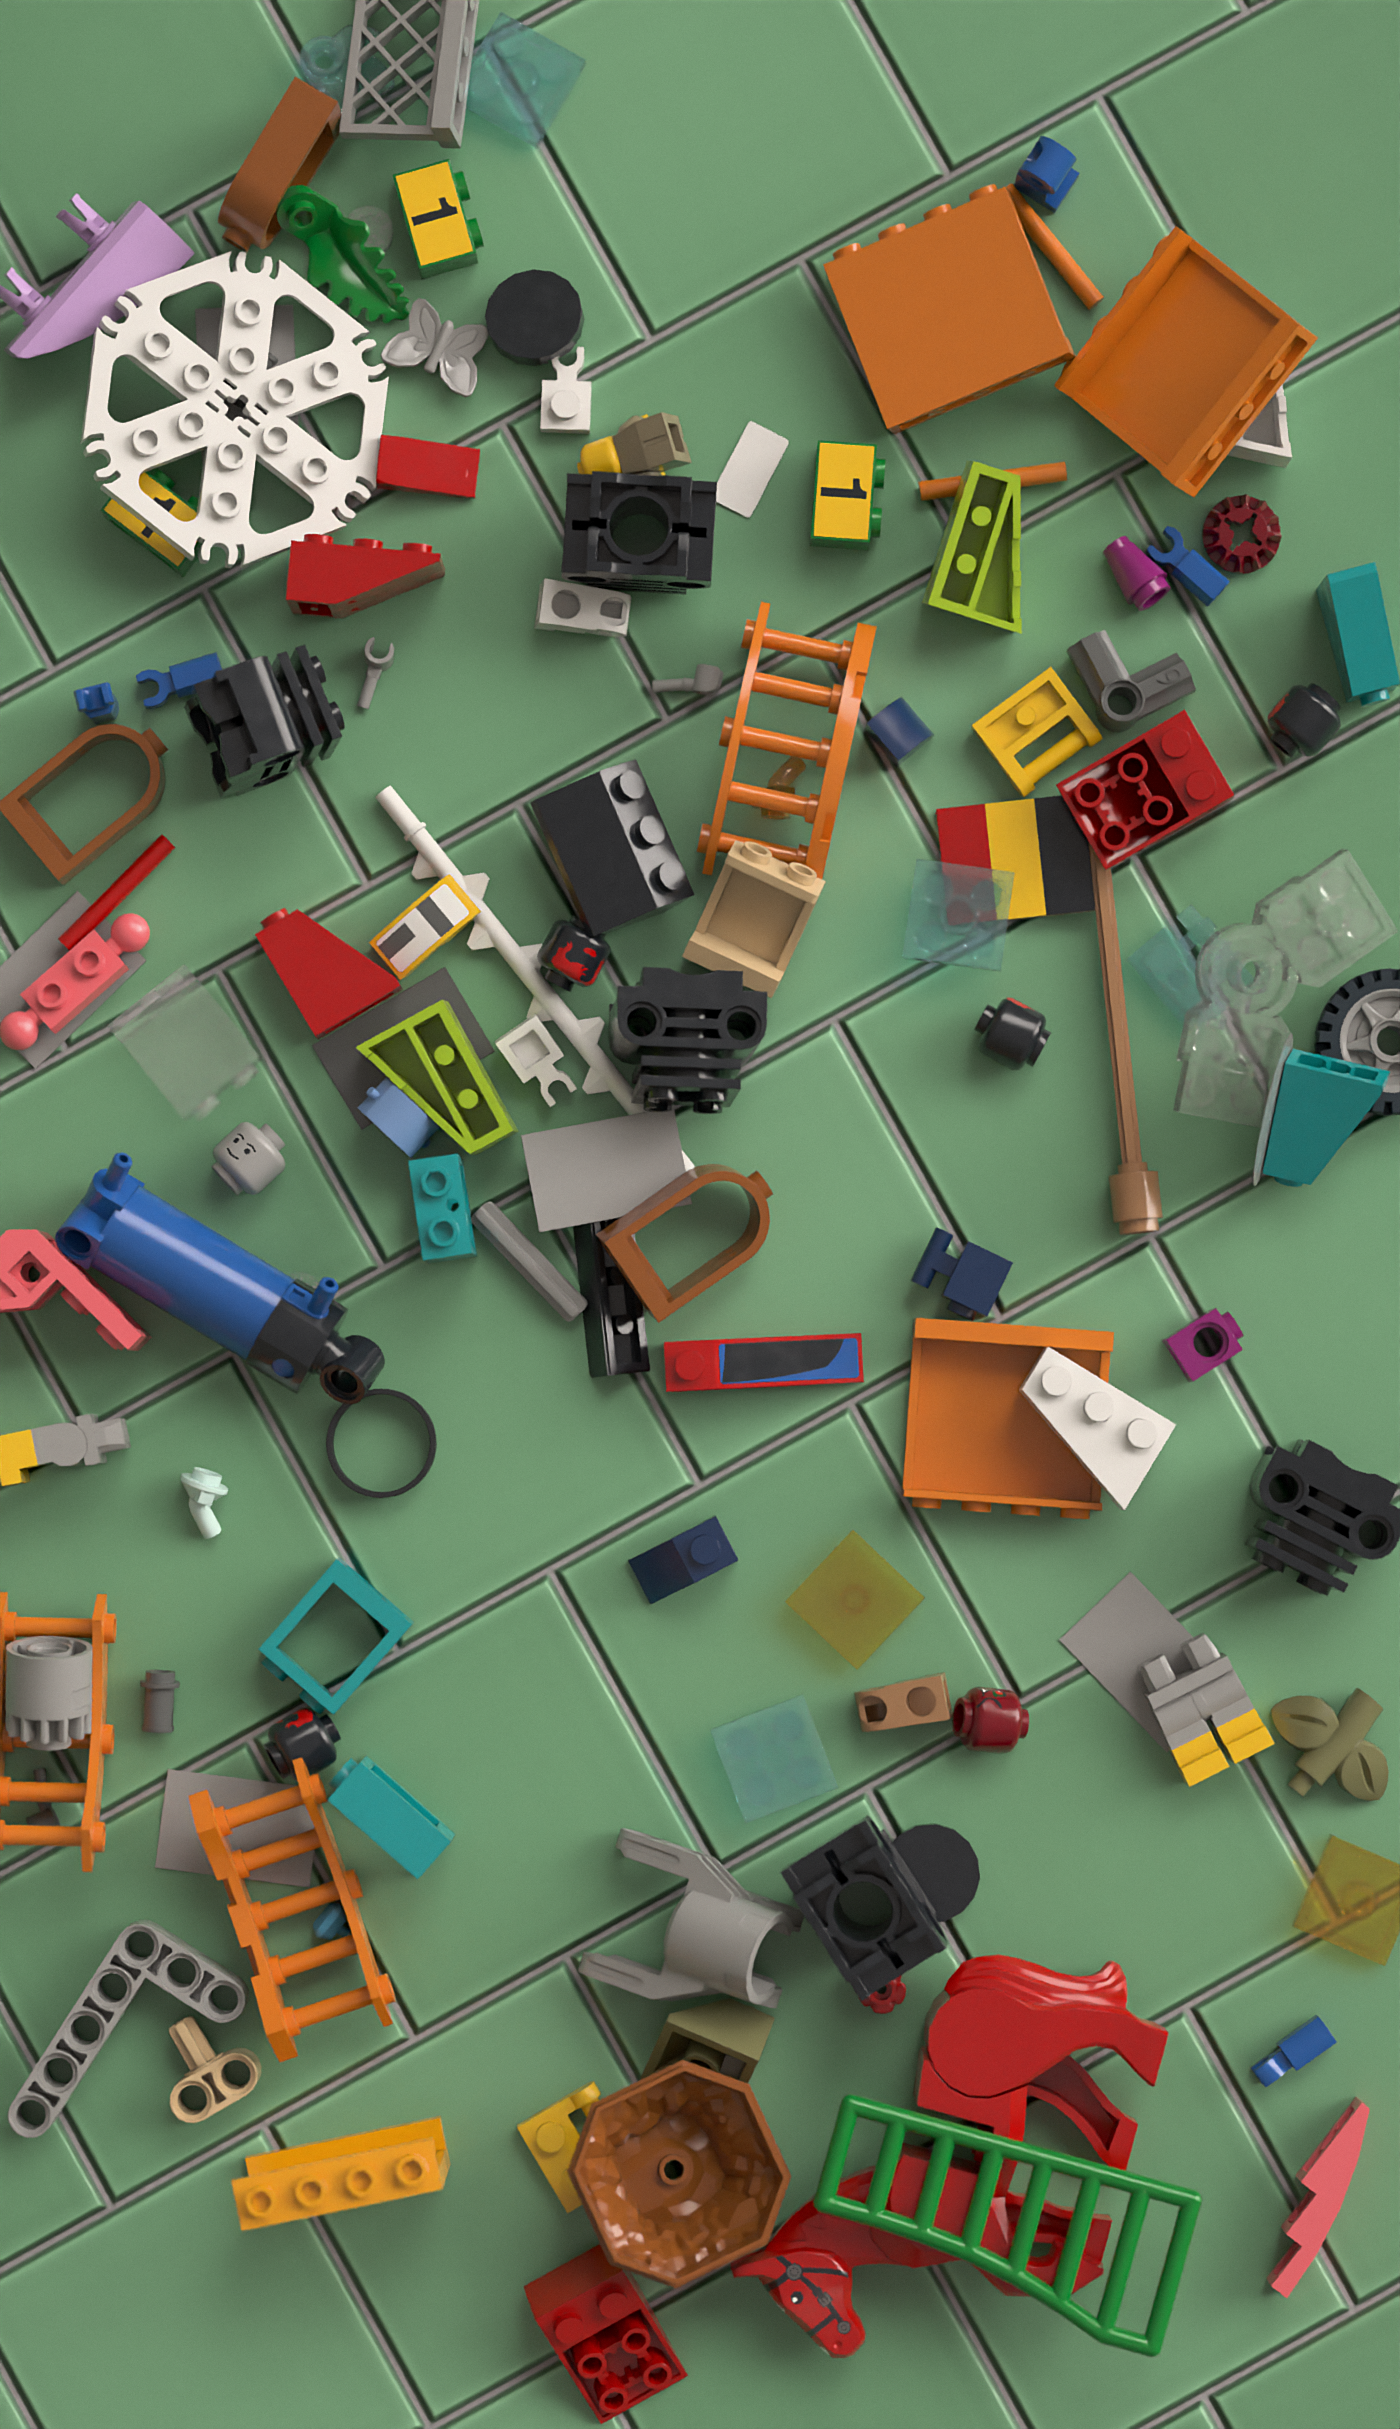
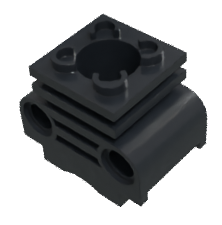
M592 471V475L567 473L562 578L574 582L588 583L590 587L613 591L686 595L687 589L710 588L717 482L692 481V477L650 476ZM638 514L652 516L661 522L668 532L666 540L659 549L647 555L636 556L624 552L615 544L612 539L613 532L622 520Z
M305 644L296 647L291 658H289L287 651L277 654L272 666L267 656L256 657L216 671L212 678L193 685L191 689L193 696L186 701L184 708L193 730L201 737L205 745L216 744L217 751L210 753L211 775L221 798L233 793L238 796L276 782L290 775L295 770L299 761L302 767L312 765L317 754L321 761L328 759L342 738L340 731L345 729L343 716L335 701L332 703L328 702L321 683L326 682L322 664L317 656L310 658Z
M643 967L639 982H636L635 986H618L615 1003L609 1004L608 1041L610 1050L623 1063L636 1065L632 1073V1084H636L632 1092L631 1103L643 1104V1109L649 1112L672 1111V1105L693 1106V1112L699 1114L722 1113V1107H730L739 1093L741 1079H736L741 1070V1066L746 1064L765 1036L767 1028V992L743 991V971L716 970L703 975H688L676 972L670 968ZM636 1025L641 1027L647 1036H636L629 1030L628 1026ZM727 1030H738L742 1033L745 1040L734 1039Z
M1298 1439L1292 1452L1276 1446L1274 1449L1267 1445L1251 1477L1249 1484L1250 1496L1257 1506L1278 1518L1275 1523L1265 1519H1257L1254 1528L1269 1536L1266 1541L1257 1537H1248L1245 1545L1255 1550L1251 1559L1276 1572L1278 1570L1283 1573L1286 1566L1299 1572L1300 1574L1296 1582L1321 1595L1328 1596L1331 1589L1344 1593L1348 1583L1332 1576L1335 1569L1353 1575L1358 1567L1341 1558L1344 1552L1370 1560L1382 1559L1389 1555L1400 1540V1508L1390 1504L1399 1485L1377 1474L1364 1473L1350 1468L1340 1461L1331 1450L1308 1439L1306 1441ZM1281 1474L1286 1478L1289 1490L1283 1500L1276 1502L1269 1494V1484L1275 1476ZM1370 1520L1376 1527L1377 1536L1371 1545L1364 1547L1359 1540L1358 1532L1361 1525Z
M868 1815L788 1864L780 1872L793 1892V1899L820 1938L846 1983L849 1982L861 2001L923 1961L947 1948L946 1936L935 1918L936 1910L885 1829L880 1831ZM856 1882L873 1883L881 1887L889 1896L893 1906V1914L885 1922L875 1926L860 1925L850 1920L843 1912L839 1902V1893L846 1886Z

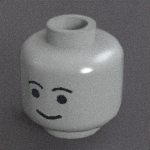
M242 1122L214 1147L213 1156L216 1162L211 1167L236 1195H239L242 1191L256 1195L285 1169V1160L279 1152L285 1146V1143L266 1123L258 1129L249 1122Z

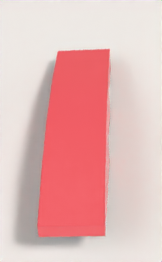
M1357 2097L1354 2098L1296 2174V2177L1309 2188V2191L1281 2226L1283 2231L1294 2240V2243L1266 2278L1269 2284L1286 2298H1288L1317 2255L1341 2208L1358 2162L1370 2108Z

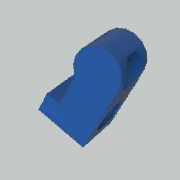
M1040 136L1031 153L1018 170L1014 186L1018 191L1055 213L1079 176V172L1072 169L1077 159L1061 144L1048 137Z

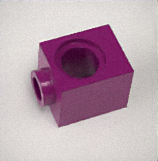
M1213 1308L1162 1341L1187 1381L1193 1382L1242 1351L1243 1349L1237 1340L1244 1335L1228 1311L1221 1315L1217 1308ZM1202 1328L1213 1330L1219 1338V1348L1210 1357L1200 1355L1194 1347V1337Z

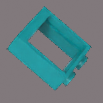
M451 1154L408 1161L422 1260L430 1264L477 1257L464 1162L459 1154ZM455 1203H459L458 1209L451 1211L452 1206Z
M338 1558L258 1650L266 1656L261 1662L262 1665L282 1682L289 1676L303 1688L299 1697L319 1714H322L327 1709L334 1715L414 1622L346 1562ZM333 1583L389 1630L387 1635L334 1695L278 1647Z
M368 1756L359 1764L351 1758L328 1783L335 1791L327 1800L416 1879L421 1877L455 1836L452 1830Z

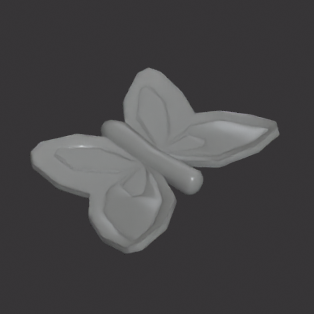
M418 298L413 302L409 314V330L398 333L386 344L381 353V358L383 362L396 368L416 367L427 359L424 370L431 374L435 372L439 363L440 378L448 388L458 395L469 397L472 395L477 384V367L472 358L483 348L489 336L488 329L483 324H465L454 329L453 322L449 320L442 325L438 312L427 300Z

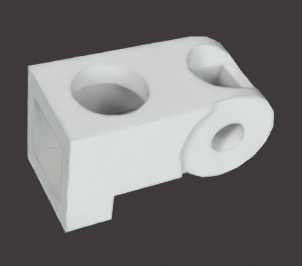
M544 578L539 588L534 629L561 630L582 634L588 632L602 636L625 637L627 636L631 596L613 590Z

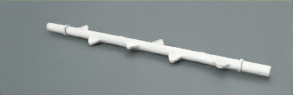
M388 786L381 791L375 798L405 834V841L410 840L419 852L412 875L416 879L436 876L443 879L450 874L481 912L473 919L475 924L467 945L472 951L492 947L497 949L534 996L526 1016L527 1019L536 1013L541 1022L553 1020L589 1064L590 1069L582 1087L587 1095L610 1091L629 1115L649 1112L643 1109V1104L631 1103L634 1089L598 1045L605 1022L601 1017L578 1020L539 972L542 965L539 963L537 955L542 944L519 947L484 903L483 897L490 880L485 873L463 876L425 829L427 825L424 822L420 823L392 786ZM682 1150L687 1172L694 1168L695 1165Z

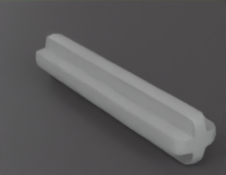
M486 1202L472 1215L471 1221L476 1228L565 1321L570 1322L584 1311L588 1305L587 1300L493 1202Z

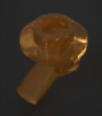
M790 756L771 776L767 789L795 794V788L788 786L806 769L804 761L801 758ZM752 806V808L761 810L762 818L775 820L790 819V814Z

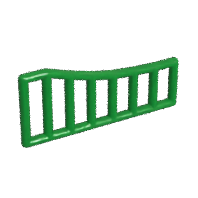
M848 2094L842 2098L813 2204L815 2209L821 2213L868 2225L965 2260L1017 2287L1099 2343L1147 2357H1156L1160 2354L1202 2203V2197L1199 2192L1193 2189ZM857 2117L887 2125L866 2203L836 2195ZM906 2131L935 2139L914 2219L885 2210ZM955 2144L984 2152L961 2237L933 2226ZM1004 2158L1033 2166L1008 2259L980 2246ZM1052 2172L1081 2179V2184L1053 2286H1050L1026 2271L1051 2175ZM1102 2185L1130 2193L1098 2314L1095 2317L1070 2298ZM1153 2199L1178 2206L1179 2209L1145 2334L1116 2327L1115 2325L1149 2201Z

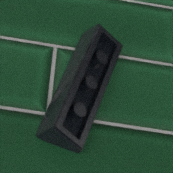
M619 1218L573 1226L580 1294L588 1303L583 1311L589 1373L592 1378L650 1371L643 1305L596 1237L597 1233Z

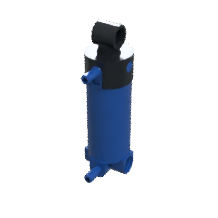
M116 1153L108 1169L99 1170L94 1174L85 1196L56 1232L55 1241L57 1247L66 1257L87 1270L90 1267L96 1269L246 1360V1364L296 1394L302 1389L311 1374H317L320 1376L321 1387L326 1394L340 1403L355 1404L365 1396L384 1368V1354L377 1344L364 1336L351 1335L345 1338L339 1336L338 1330L348 1313V1309L333 1300L339 1288L334 1279L324 1277L320 1280L317 1288L314 1289L297 1278L295 1280L144 1189L145 1184L128 1174L133 1162L131 1157L125 1153Z

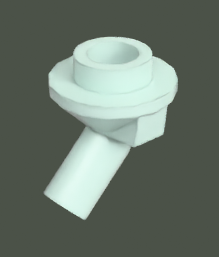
M194 1467L192 1474L182 1473L180 1479L189 1495L190 1512L203 1537L208 1539L221 1532V1527L210 1506L214 1500L227 1495L228 1488L221 1484L222 1476L208 1469Z

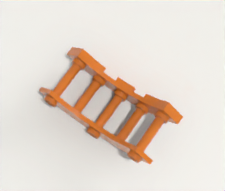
M761 602L757 621L750 619L746 621L741 648L750 651L735 718L725 716L719 746L728 747L713 822L712 825L702 824L697 852L706 854L702 874L712 876L717 851L729 853L736 840L742 843L747 841L755 842L769 849L772 857L787 864L796 862L806 865L816 872L817 878L822 879L877 626L857 623L853 642L843 640V644L766 628L771 604ZM767 648L837 663V669L847 671L844 685L834 684L833 688L756 672L761 649ZM751 692L829 708L828 713L837 715L832 739L822 737V741L819 742L744 726ZM740 745L817 761L816 767L826 769L820 795L810 793V797H804L732 781ZM728 801L805 817L804 822L814 824L809 846L799 844V848L722 832Z
M0 1592V1813L1 1806H10L11 1802L85 1803L81 1827L5 1825V1820H0V1850H4L5 1845L81 1847L82 1872H92L95 1852H104L106 1825L105 1822H99L105 1754H113L115 1743L114 1725L106 1724L108 1643L115 1644L117 1619L116 1614L107 1613V1594H97L92 1618L17 1617V1612H9L8 1592ZM37 1636L92 1638V1733L84 1734V1739L71 1738V1746L67 1748L90 1749L87 1783L11 1782L10 1776H4L6 1752H14L15 1747L29 1748L26 1746V1742L21 1741V1736L9 1737L8 1731H6V1646L9 1644V1641L13 1642L17 1637Z
M302 1757L292 1760L299 1785L225 1809L224 1805L215 1808L208 1790L188 1796L197 1835L217 1881H223L230 1904H227V1909L241 1949L246 1948L255 1975L251 1977V1982L265 2034L279 2063L298 2057L294 2036L300 2035L302 2028L372 2004L383 2027L393 2024L388 2004L396 2002L388 1974L379 1975L356 1899L363 1897L359 1878L354 1868L346 1871L322 1803L328 1802L323 1782L319 1773L310 1776ZM305 1804L314 1829L247 1852H243L242 1848L233 1851L228 1839V1835L233 1834V1828ZM320 1847L323 1848L334 1878L333 1881L263 1905L260 1900L252 1903L244 1881L245 1878L251 1877L250 1871ZM341 1899L352 1932L351 1935L281 1959L278 1954L270 1957L262 1931L269 1929V1923ZM358 1953L367 1983L366 1986L295 2010L292 2005L285 2007L279 1985L287 1983V1977Z

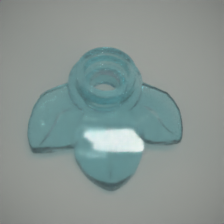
M353 24L345 26L333 37L317 36L310 39L303 46L300 53V67L307 79L316 83L317 90L338 101L341 113ZM369 26L366 28L374 38L381 34L380 31ZM366 38L364 47L370 43ZM373 55L362 64L361 75L368 83H371L387 67ZM320 56H328L334 63L331 67L323 69L318 67L315 61ZM394 79L377 93L382 96L391 91L395 85ZM360 83L358 93L364 89Z

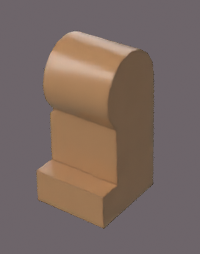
M945 1672L854 1692L862 1732L950 1720L953 1716Z

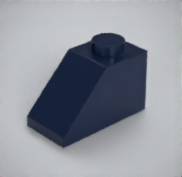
M715 1515L631 1558L628 1562L651 1605L737 1562L738 1557Z

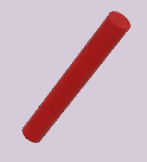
M161 834L58 940L70 951L91 931L95 930L175 849L173 844Z

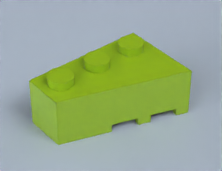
M975 461L966 462L922 603L1022 634V618H1020L1021 480L1019 475Z
M442 999L356 1046L366 1058L374 1063L400 1090L406 1093L470 1155H477L519 1132L449 1002Z

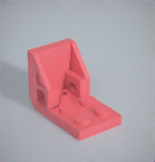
M8 1229L0 1237V1313L40 1310L65 1287L60 1293L63 1299L80 1315L85 1314L87 1316L91 1313L101 1323L95 1330L115 1350L119 1349L122 1351L126 1348L127 1350L139 1351L152 1338L79 1264L70 1260L59 1250L55 1239L49 1233L36 1229ZM33 1266L40 1272V1277L35 1282H32L29 1277L30 1269Z

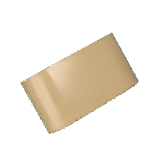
M192 2016L183 2018L169 2028L172 2040L190 2069L178 2081L170 2094V2106L178 2119L186 2123L200 2122L246 2096L254 2089L261 2076L262 2068L260 2060L254 2052L246 2048L236 2047L216 2055L196 2019ZM232 2060L244 2062L249 2067L251 2073L250 2080L242 2085L231 2083L224 2073L226 2063ZM189 2085H196L202 2088L207 2096V2105L199 2110L188 2108L181 2098L183 2088Z

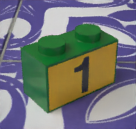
M446 159L392 175L421 278L425 279L477 264L478 259L475 249L483 247L484 243L477 219H466L462 202L470 200V195L463 171L453 173L450 160Z
M818 440L810 546L869 550L870 537L880 538L882 508L873 507L874 488L883 489L885 459H876L877 444Z
M158 468L140 474L138 481L140 489L157 504L180 521L188 522L196 518L198 499L191 495L186 502L172 491L176 483ZM111 497L101 508L100 511L108 521L180 576L184 577L198 559V552L202 543L196 541L194 547L195 558L191 561Z

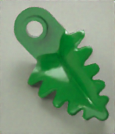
M305 185L289 187L277 206L275 214L279 225L304 241L309 249L308 283L314 288H319L329 283L328 299L336 305L350 297L348 313L353 318L358 317L361 311L365 309V318L368 322H374L380 315H382V322L385 324L393 319H407L409 311L406 305L409 303V299L400 296L404 292V288L399 283H389L396 278V273L390 268H377L385 256L384 251L380 247L364 246L370 234L368 225L363 221L344 217L336 204Z

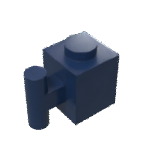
M936 1227L910 1281L928 1289L936 1272L949 1277L941 1294L942 1297L950 1300L946 1308L947 1310L970 1321H974L976 1314L987 1317L1013 1262L969 1241L966 1242L957 1259L946 1253L954 1235Z

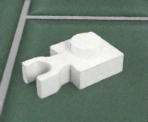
M577 347V360L573 365H562L558 360L559 356L551 359L552 367L557 373V380H542L541 432L590 434L592 384L589 381H577V376L584 366V347Z
M536 1013L495 1041V1044L523 1084L534 1076L539 1079L541 1094L550 1107L556 1103L548 1092V1087L553 1081H563L570 1092L577 1089L565 1072L554 1067L553 1063L562 1058L564 1054Z

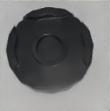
M536 269L515 273L501 282L490 296L485 313L489 337L500 354L517 364L530 366L548 364L547 360L554 359L557 356L561 358L569 353L581 337L584 324L580 297L570 282L554 272Z
M937 1823L915 1825L894 1839L893 1844L936 1910L935 1918L937 1922H945L962 1913L975 1898L980 1881L978 1858L969 1841L955 1829Z

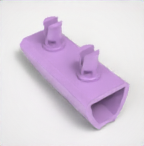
M78 193L74 194L69 202L82 216L84 222L64 209L58 212L56 218L63 221L89 245L87 248L88 254L51 296L46 295L43 297L20 277L12 267L4 274L18 291L19 296L0 285V298L24 319L22 323L24 327L4 351L10 357L28 359L59 350L93 335L97 327L102 330L99 323L105 315L113 322H116L125 315L114 305L120 296L128 298L137 307L131 298L123 295L127 289L178 271L195 253L162 219L140 200L132 202L115 222L112 220L108 223L83 201Z

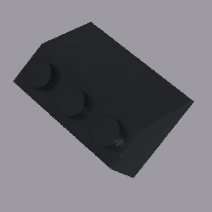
M636 759L598 771L530 803L583 927L590 939L662 914L695 895Z

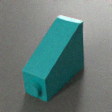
M1372 562L1327 574L1316 588V593L1346 703L1360 700L1361 707H1366L1390 699L1389 691L1395 690L1400 684L1376 564Z
M1293 1049L1284 1065L1262 1174L1274 1176L1276 1182L1286 1186L1311 1185L1381 1096L1388 1082L1390 1071Z

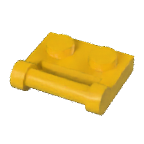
M1049 667L971 725V729L1023 798L1036 789L1034 786L1036 782L1087 745L1089 748H1092L1103 740L1096 726L1052 667ZM1065 718H1068L1075 730L1022 768L1014 756Z
M594 2081L581 2086L517 2125L518 2131L567 2213L582 2205L567 2173L580 2137V2133L568 2114L581 2108L587 2118L591 2104L598 2101V2097L601 2095Z

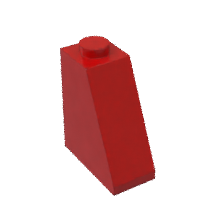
M286 908L280 909L260 922L263 930L256 933L255 936L318 1040L403 990L396 977L298 909L290 914Z

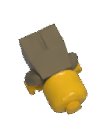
M663 412L649 417L647 414L632 416L619 427L616 435L596 440L582 447L580 453L581 462L577 464L579 474L592 475V471L666 476L665 471L692 463L686 442L683 440L684 435L678 416Z

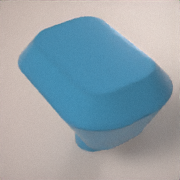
M339 1903L329 1904L313 1923L314 1934L317 1938L331 1940L336 1933L342 1937L349 1934L350 1930L343 1926L347 1917Z

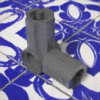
M1106 630L1095 632L1079 640L1066 651L1096 707L1098 721L1104 728L1112 732L1129 730L1137 721L1196 691L1192 675L1177 652L1129 675ZM1116 695L1127 698L1132 705V712L1127 715H1117L1109 708L1108 699Z

